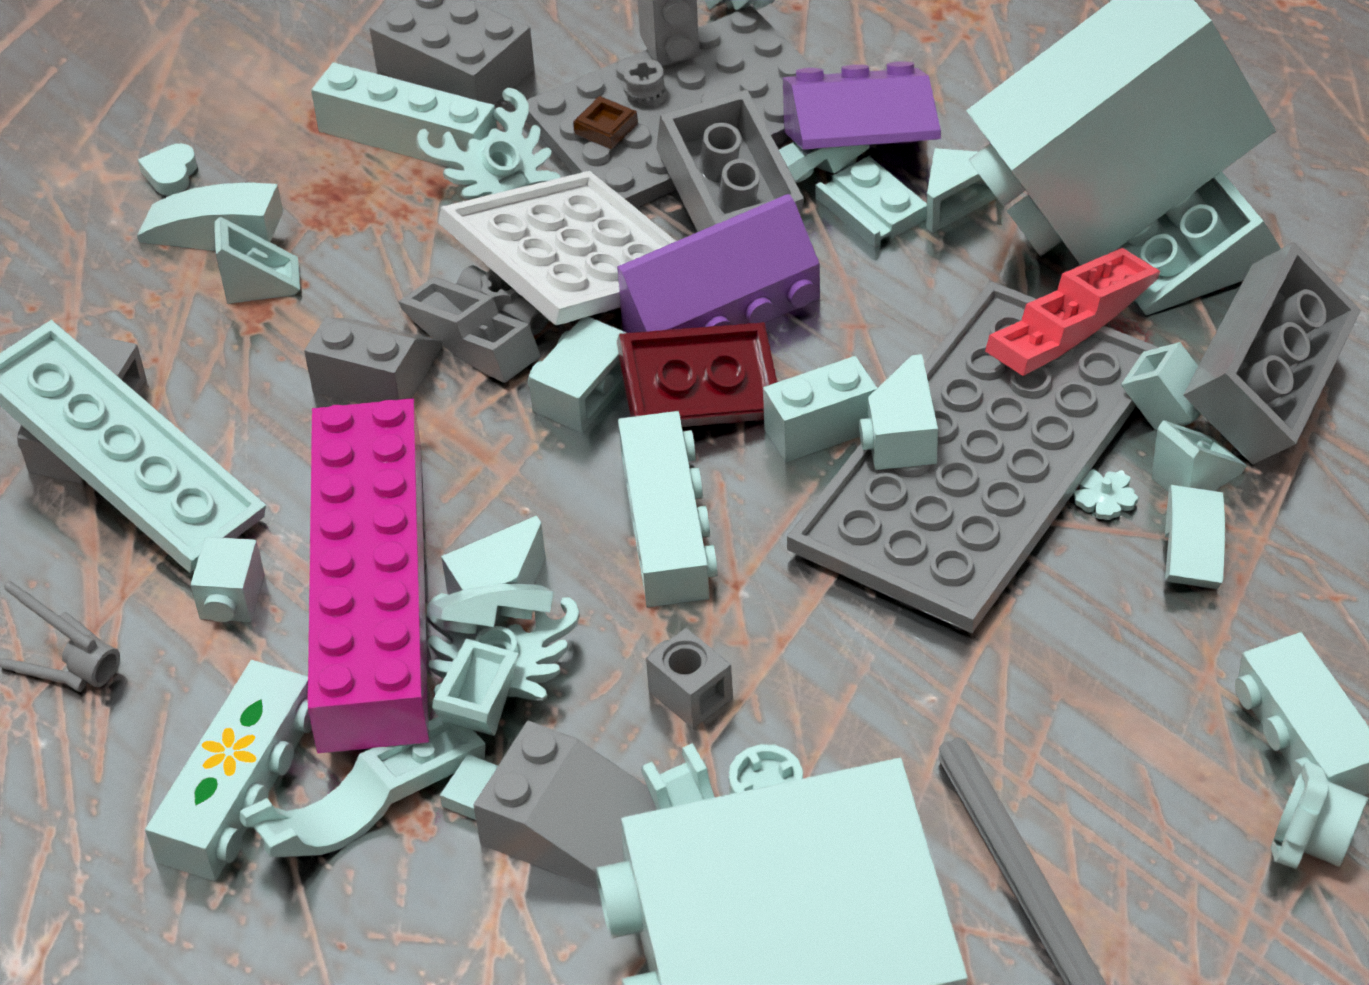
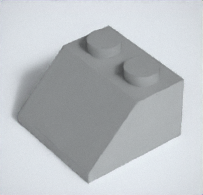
M325 317L305 348L304 353L313 392L361 404L384 400L412 399L443 346L441 340L349 318Z

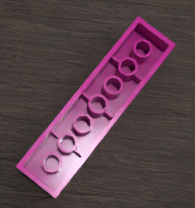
M414 398L312 408L308 713L317 754L429 743L421 442Z

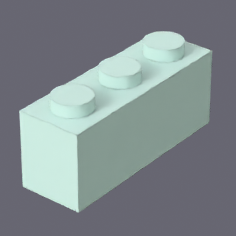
M1299 632L1243 652L1239 676L1235 680L1237 696L1246 709L1253 710L1263 725L1264 735L1271 748L1275 751H1281L1291 766L1295 783L1301 773L1304 762H1309L1324 770L1327 781L1361 795L1369 794V726L1303 633Z

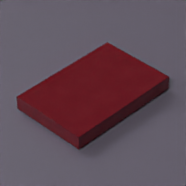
M765 322L621 333L618 335L616 343L631 417L679 411L682 427L764 420L763 387L777 383Z

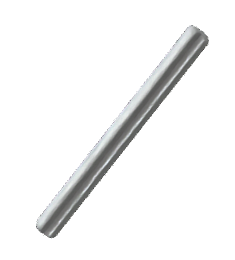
M957 737L950 742L941 744L939 747V761L1065 984L1106 985L967 741Z

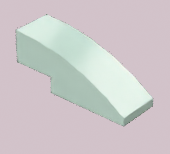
M250 182L216 184L193 188L166 197L152 204L137 234L138 241L141 243L216 251L214 222L219 217H222L270 242L283 214L278 184Z

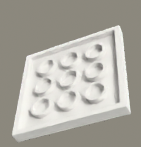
M591 171L442 206L438 224L455 237L459 243L463 244L555 325L621 307L617 266L676 242V240Z

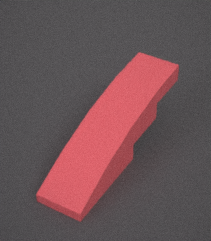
M1120 248L1062 273L1057 291L1027 303L1021 321L989 335L985 352L1024 376L1057 359L1102 328L1158 279L1160 270L1124 248Z

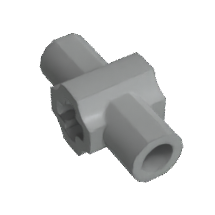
M470 265L460 274L457 281L458 285L492 296L500 314L528 323L533 335H537L545 328L548 319L491 269L485 272L475 265Z

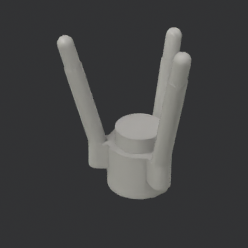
M7 581L4 584V589L70 640L62 653V660L67 664L68 672L7 658L0 660L1 668L64 683L78 692H81L87 683L95 687H101L113 677L120 662V653L116 648L100 640L69 613L63 612L59 616L15 583Z

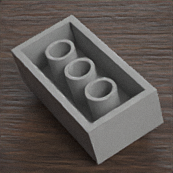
M1292 242L1252 264L1183 396L1252 465L1297 443L1361 310L1295 242Z

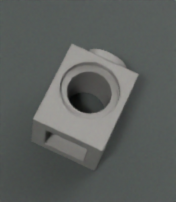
M687 628L672 639L659 643L650 655L646 657L649 692L692 729L733 699L731 664Z

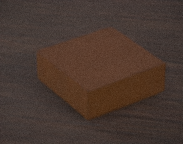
M599 96L573 121L574 134L612 150L638 124L637 111Z

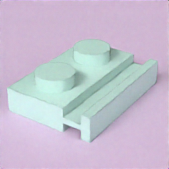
M870 156L832 175V181L826 185L822 182L816 184V199L874 248L880 246L881 239L887 236L893 239L927 220V203Z

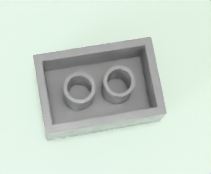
M403 0L370 27L376 70L398 80L494 105L503 97L502 93L505 89L513 88L535 69L530 27L471 0Z
M747 89L660 114L656 149L698 232L786 194H789L794 199L801 216L804 198Z

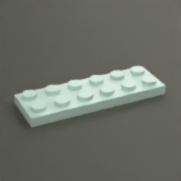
M52 319L0 353V406L189 573L196 568L205 537L236 539L264 518L266 510L264 502Z

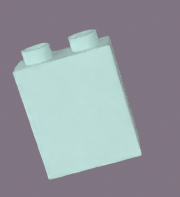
M1111 0L966 110L989 141L987 146L968 159L1003 207L1024 191L1028 194L1006 211L1041 257L1063 241L1080 265L1118 249L1276 132L1212 20L1194 0Z
M901 757L621 818L623 862L595 868L600 901L610 939L640 932L649 969L648 973L622 978V985H966L967 983L966 970Z

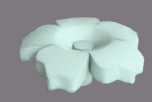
M1095 469L1088 472L1080 483V490H1076L1073 494L1077 506L1085 512H1093L1096 509V518L1105 520L1119 517L1121 510H1133L1134 506L1138 503L1139 496L1134 494L1133 488L1129 487L1131 477L1126 475L1123 470L1116 473L1109 471L1103 478Z

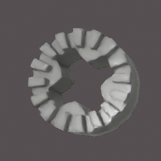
M647 58L629 62L623 69L624 92L628 98L631 97L633 101L638 98V102H642L643 99H646V102H650V98L656 100L657 96L661 97L665 87L662 65L656 60Z

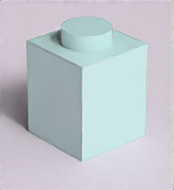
M1181 342L1144 351L1121 384L1155 430L1163 420L1179 426H1186L1201 415L1183 396L1198 365Z
M218 537L204 538L190 585L199 619L217 622L252 621L265 574L257 540Z

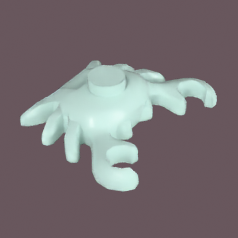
M507 88L502 93L504 100L513 104L516 111L507 112L502 107H497L493 113L495 119L504 127L505 132L494 128L491 129L488 137L482 140L471 139L467 144L466 152L458 148L450 132H446L441 139L443 146L441 148H434L428 143L427 136L429 132L426 129L419 130L417 134V150L424 158L432 162L452 165L458 168V170L452 168L444 169L443 176L446 180L456 185H469L461 192V196L464 199H475L560 178L557 172L547 170L536 171L537 168L545 163L552 151L549 148H543L535 155L532 154L533 148L539 141L541 130L539 126L533 125L527 139L523 137L522 130L528 115L529 104L524 95L516 89Z
M440 593L432 598L427 605L428 622L435 630L453 642V644L449 645L438 636L433 635L428 639L429 647L441 659L432 660L428 664L429 669L434 674L444 679L465 640L470 639L519 653L507 697H518L535 701H543L547 698L546 690L537 683H545L560 674L559 665L554 663L567 652L568 643L566 640H559L548 647L546 646L567 635L578 625L580 613L574 600L570 597L562 598L560 603L566 615L561 619H550L547 617L546 612L536 611V628L530 633L525 632L521 625L513 624L507 628L479 625L476 634H469L444 629L445 620H440L429 613L431 602L448 594ZM442 683L436 685V687L434 688L433 691L435 695Z

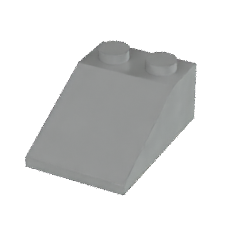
M527 720L473 804L481 845L597 890L595 868L623 862L621 818L657 810L648 787L579 739Z

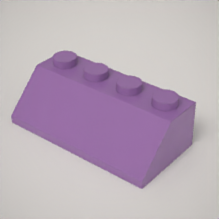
M789 194L617 266L623 332L626 333L767 323L772 319L820 299V263L795 201Z

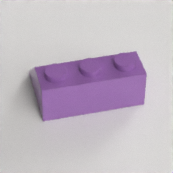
M913 62L887 63V70L869 71V66L846 65L841 67V73L824 74V70L821 68H802L796 70V76L783 77L785 133L802 149L941 139V129L929 75L919 68H914Z

